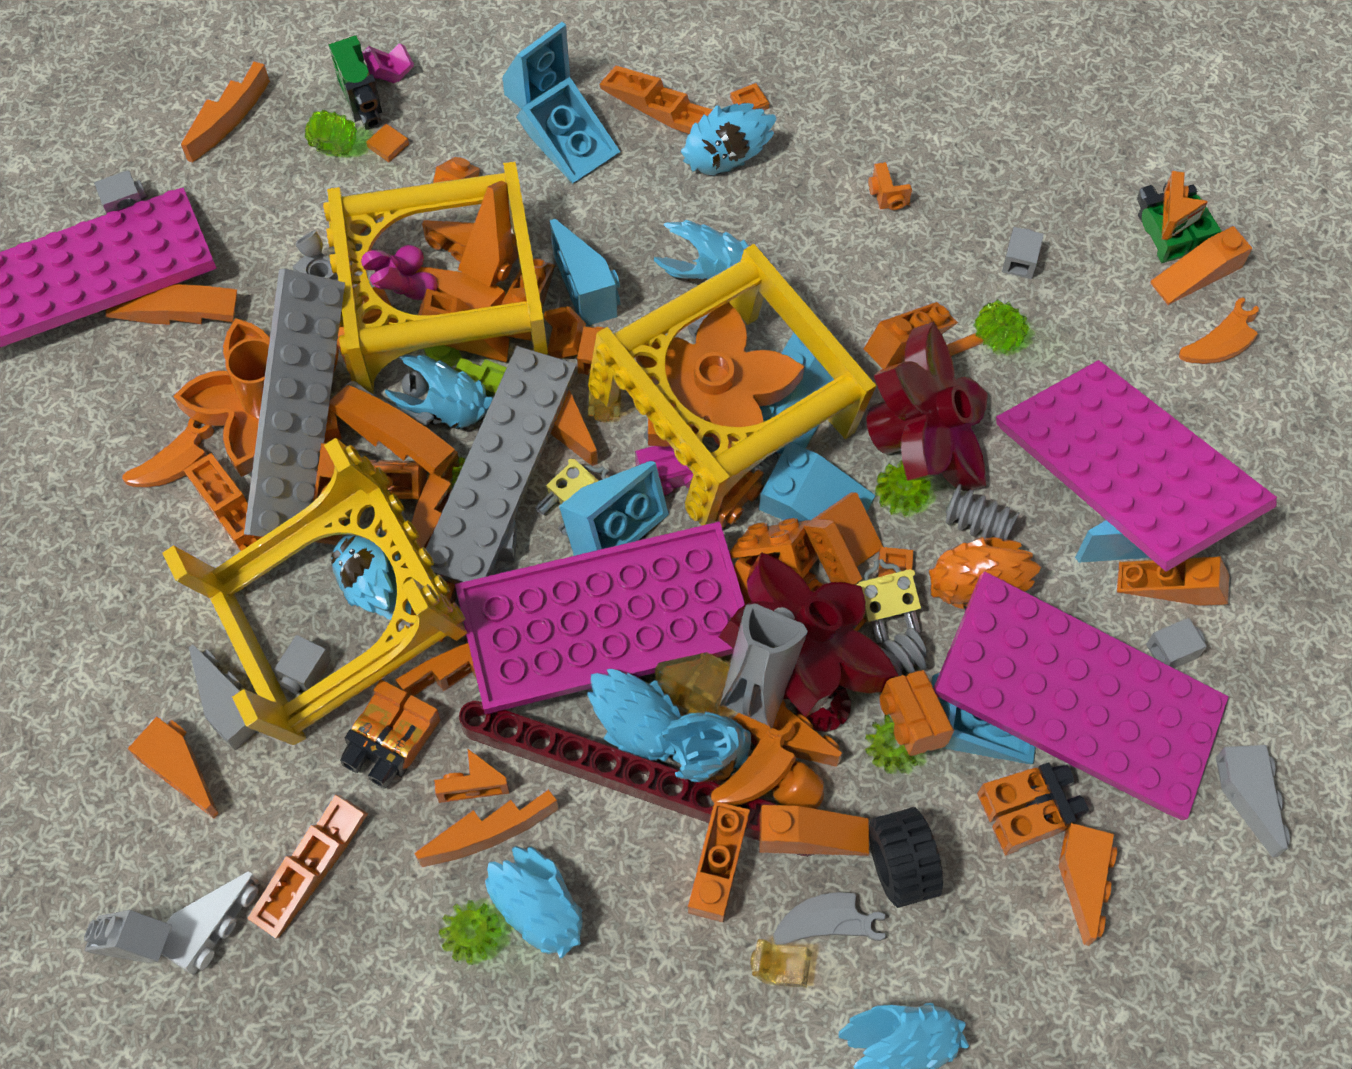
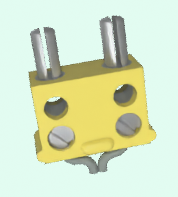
M569 459L568 465L546 485L549 494L535 507L537 512L544 515L557 501L562 504L582 487L598 482L599 480L587 470H591L594 473L602 472V480L606 478L608 470L603 466L600 468H595L592 465L582 466L575 459ZM563 522L558 529L566 536L567 531Z
M883 559L874 561V567L865 572L864 581L855 584L862 587L866 601L864 619L867 620L866 622L872 623L877 643H882V639L883 642L888 640L883 618L904 613L907 628H913L917 633L921 632L915 610L921 609L913 580L915 571L911 569L901 571L897 565L886 564ZM879 564L885 569H894L896 573L869 580V575L878 570ZM904 594L910 598L908 604H905L902 600ZM872 602L877 605L876 613L870 610Z

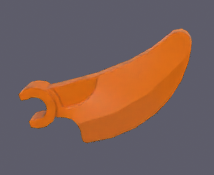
M1243 297L1239 298L1235 303L1234 310L1223 322L1205 337L1195 343L1182 347L1179 351V358L1189 363L1206 364L1225 361L1239 355L1257 338V331L1250 328L1247 323L1255 320L1259 307L1255 306L1251 311H1245L1242 307L1246 299Z
M190 418L186 429L174 441L153 458L125 472L122 479L126 485L132 487H154L170 483L185 476L184 469L207 456L205 451L199 448V444L202 440L208 439L213 435L215 430L212 425L205 424L204 427L198 429L197 427L201 423Z
M777 715L771 729L766 725L767 730L748 759L732 777L712 792L711 799L713 803L715 801L729 805L746 803L763 796L779 784L788 774L796 760L794 753L783 749L784 742L790 740L795 734V727L792 722L789 721L784 729L776 730L780 723Z

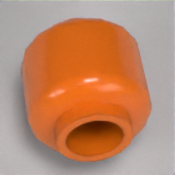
M796 761L788 774L772 789V795L776 801L784 806H802L817 809L824 798V782L806 764Z

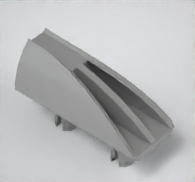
M758 604L745 606L720 706H725L766 724L770 729L775 722L785 690L808 632L804 624L794 620L795 617L790 610L777 608L772 611Z

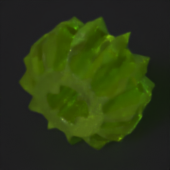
M322 110L321 112H313L312 117H310L309 122L306 124L305 138L308 140V145L315 147L317 152H324L326 155L332 154L338 157L340 154L348 155L350 150H352L357 139V129L354 127L355 123L347 120L345 115H339L335 111L331 113L327 110Z
M999 299L983 306L973 324L977 330L975 336L983 339V346L989 345L993 353L1000 350L1003 354L1019 348L1030 328L1026 324L1027 317L1020 315V308H1013L1009 301L1003 304Z
M902 459L898 462L897 468L889 463L885 467V471L878 474L876 481L878 485L875 487V494L880 497V507L891 505L889 510L891 515L898 508L901 509V513L905 518L909 513V508L917 514L921 510L922 505L928 503L931 481L925 479L907 481Z
M889 715L884 716L885 724L882 726L877 722H872V727L876 730V734H866L865 739L871 745L865 751L868 756L874 757L872 764L876 768L884 765V771L892 774L897 766L898 770L903 774L906 773L907 762H910L913 766H918L919 762L914 756L908 754L904 745H900L897 749L890 745L891 741L895 739V724Z
M468 900L467 910L462 911L460 905L455 904L453 909L456 916L452 917L445 914L442 918L449 927L439 929L440 937L447 939L442 944L443 950L445 952L453 950L452 959L456 962L461 960L464 953H466L465 958L468 965H473L475 953H479L480 958L486 961L488 955L484 948L488 947L491 950H497L499 947L498 943L492 939L502 935V929L494 926L499 921L498 915L496 913L487 915L489 907L485 903L476 910L474 901ZM469 925H472L476 936L472 939H469L464 930Z

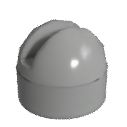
M316 230L307 233L295 243L298 250L307 257L318 256L323 249L322 240Z
M419 372L407 373L402 380L404 394L419 398L427 392V381ZM416 379V389H411V380Z

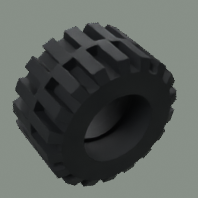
M911 807L871 818L869 842L874 865L883 890L893 905L900 908L941 896L943 890L941 859L932 831L920 811L916 807Z

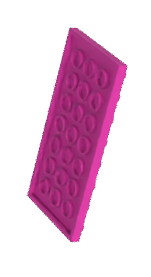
M184 188L167 191L157 197L139 201L126 208L108 212L103 216L80 222L75 226L58 232H51L44 237L20 243L13 248L1 251L0 347L217 269Z
M1100 360L996 416V423L1003 432L1165 571L1170 570L1245 526L1277 505V497Z
M720 521L455 584L460 608L465 617L463 622L467 631L466 635L485 714L591 689V674L601 673L609 675L607 669H616L625 674L628 672L636 677L733 654L734 649L718 636L736 611L745 605Z
M985 571L979 576L933 688L937 697L1182 821L1188 819L1229 697Z

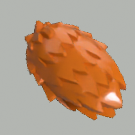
M980 537L970 543H962L947 550L938 558L934 568L929 570L931 596L940 597L944 602L964 609V606H967L979 576L984 571L1025 592L1035 583L1032 578L1039 573L1041 566L1030 560L1033 558L1031 552L1018 549L1022 546L1020 542L1002 540L997 537L986 539Z

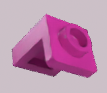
M400 43L389 54L371 46H368L362 52L370 75L373 74L374 78H380L393 84L399 82L414 67V63L405 45Z

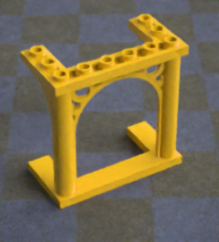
M516 161L503 163L504 173L349 196H342L340 187L327 189L329 202L323 203L325 218L327 222L329 221V228H326L329 247H334L335 254L329 255L332 273H337L338 275L337 281L345 282L339 328L344 327L345 335H340L339 341L342 355H345L347 371L350 372L351 381L357 382L374 395V381L377 374L388 363L407 353L429 347L531 332L534 351L548 355L544 319ZM501 180L507 183L513 233L516 238L526 301L429 316L414 315L397 310L385 303L375 293L368 280L367 270L362 266L361 259L366 252L371 250L377 238L388 227L414 214L482 204L488 186ZM384 217L381 222H375V220ZM365 225L370 227V234L359 236L360 231ZM356 244L362 245L360 251H356ZM358 271L363 272L360 276L355 275ZM366 295L369 297V301L362 304L361 296ZM372 309H380L382 311L380 318L372 324L362 322L364 315ZM389 318H396L398 320V323L389 322V325H387Z
M755 244L744 249L740 262L619 331L613 333L606 327L597 332L588 382L591 394L596 399H601L606 407L618 401L620 389L626 390L633 398L636 409L642 415L646 414L653 423L657 435L662 440H667L674 449L677 460L682 465H687L692 471L693 477L685 500V509L690 518L698 521L701 526L715 523L723 497L750 470L824 421L828 420L844 439L854 434L876 388L875 383ZM765 298L834 380L771 419L756 425L728 427L705 421L685 408L672 392L665 372V356L668 347L682 329L727 302L736 309L745 323L749 325L758 319ZM655 342H658L660 348L657 350L652 347ZM641 355L649 356L657 362V365L652 368H643L639 366L634 358ZM649 377H655L659 384L655 385ZM688 425H694L699 430L697 434ZM708 433L715 434L720 441V447L714 452H709L702 443L703 437ZM733 436L737 438L738 441H732V447L728 449V437Z
M337 438L324 445L334 463V473L321 495L300 513L220 566L214 568L174 545L162 553L175 581L210 598L257 693L254 694L243 689L232 696L246 727L291 745L306 739L303 733L304 729L446 636L458 640L467 634L462 624L465 620L464 614L456 603L453 602L451 604L446 594L450 590L439 574L437 576L434 574L431 568L434 565V561L429 552L424 547L420 548L416 539L419 537L416 528L409 520L405 521L401 512L405 509L394 493L390 494L386 486L390 482L386 474L380 467L375 469L366 456L361 458L351 444L346 446ZM373 507L375 510L374 520L369 527L362 529L360 527L361 514L366 508ZM350 519V524L343 526L341 521ZM381 525L383 531L386 532L384 537H379L377 534ZM348 534L372 541L386 554L396 576V605L386 630L366 652L288 702L235 593L319 539L333 535ZM400 553L401 559L395 561V556ZM408 601L416 615H410L406 612L405 605ZM403 620L410 624H414L410 628L405 625L404 628L401 631H399V623Z

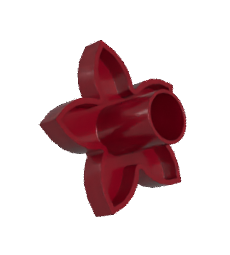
M934 322L914 328L907 339L905 362L881 369L873 375L884 401L872 405L868 410L867 429L875 447L884 454L901 450L907 481H917L942 473L945 479L955 488L961 484L962 491L985 487L986 472L983 455L971 426L979 424L983 419L987 408L988 393L979 383L969 377L955 378L949 348Z
M763 552L760 553L749 571L747 587L752 602L746 605L758 604L772 611L777 608H786L793 613L794 620L804 624L808 631L783 699H790L806 717L818 711L838 685L856 692L878 693L883 691L886 681L899 676L883 650L870 638L855 630L865 614L866 601L861 586L846 582H830L823 584L815 592H812L795 570ZM746 605L736 611L718 636L733 649L735 648Z

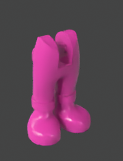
M402 246L394 256L382 250H370L362 256L361 263L363 268L375 271L369 279L372 285L379 289L393 290L397 294L405 295L410 299L418 301L423 300L426 289L437 290V279L433 274L427 272L415 273L421 267L424 260L423 252L416 246Z

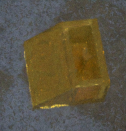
M705 652L659 662L655 668V680L658 681L657 684L661 687L664 695H669L673 706L677 704L688 710L687 714H705V712H710L721 716L726 708L725 706H720L730 665Z

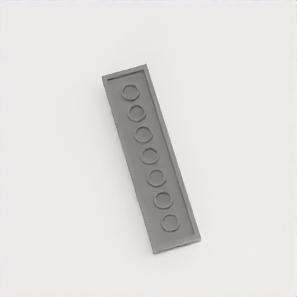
M279 269L244 535L263 537L313 503L321 443H324L345 282L289 269Z
M516 346L427 545L426 550L434 561V565L431 568L436 576L439 574L444 581L453 584L490 576L576 375L577 364Z

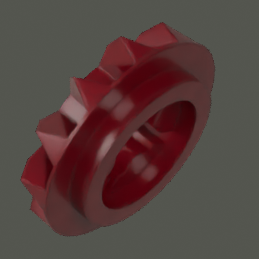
M838 685L829 697L830 699L833 697L829 705L831 712L822 707L818 711L806 716L811 722L813 730L821 732L832 731L846 722L851 710V700L846 688ZM796 707L797 714L803 715Z

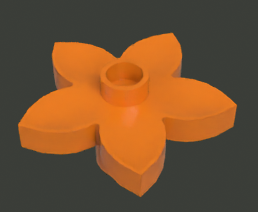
M729 302L710 312L703 319L697 331L695 344L675 337L669 345L665 356L666 377L672 392L681 404L705 421L728 427H746L762 423L763 416L759 406L774 404L791 394L803 379L804 366L791 357L776 351L756 350L746 352L747 333L745 324L740 314ZM655 342L652 347L657 350L660 348L658 342ZM641 355L635 357L640 367L652 368L657 365V362L649 356ZM649 377L655 385L659 384L655 377ZM648 418V446H671L667 440H662L657 435L653 423ZM688 425L697 434L699 430L694 425ZM708 433L705 435V437H713L720 446L719 438L715 434ZM733 436L728 437V449L732 447V441H738L737 438Z
M235 318L226 333L223 344L227 371H212L199 375L186 383L173 397L179 409L193 420L206 425L224 426L223 441L226 452L239 475L243 477L252 472L270 337L254 324ZM337 344V348H336L334 371H335V369H336L337 362H338V354H339L338 344ZM328 409L324 443H328L334 438L342 439L337 416L330 409Z

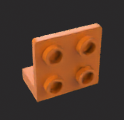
M855 492L849 493L803 525L830 582L856 584L862 580L857 569L858 566L877 553L880 547H883L858 494Z
M797 518L785 519L779 522L778 525L767 526V523L764 522L753 524L747 528L748 530L729 551L731 559L760 555L761 552L765 554L780 552L779 560L795 570L802 578L806 576L819 558L803 527L810 520L798 521Z

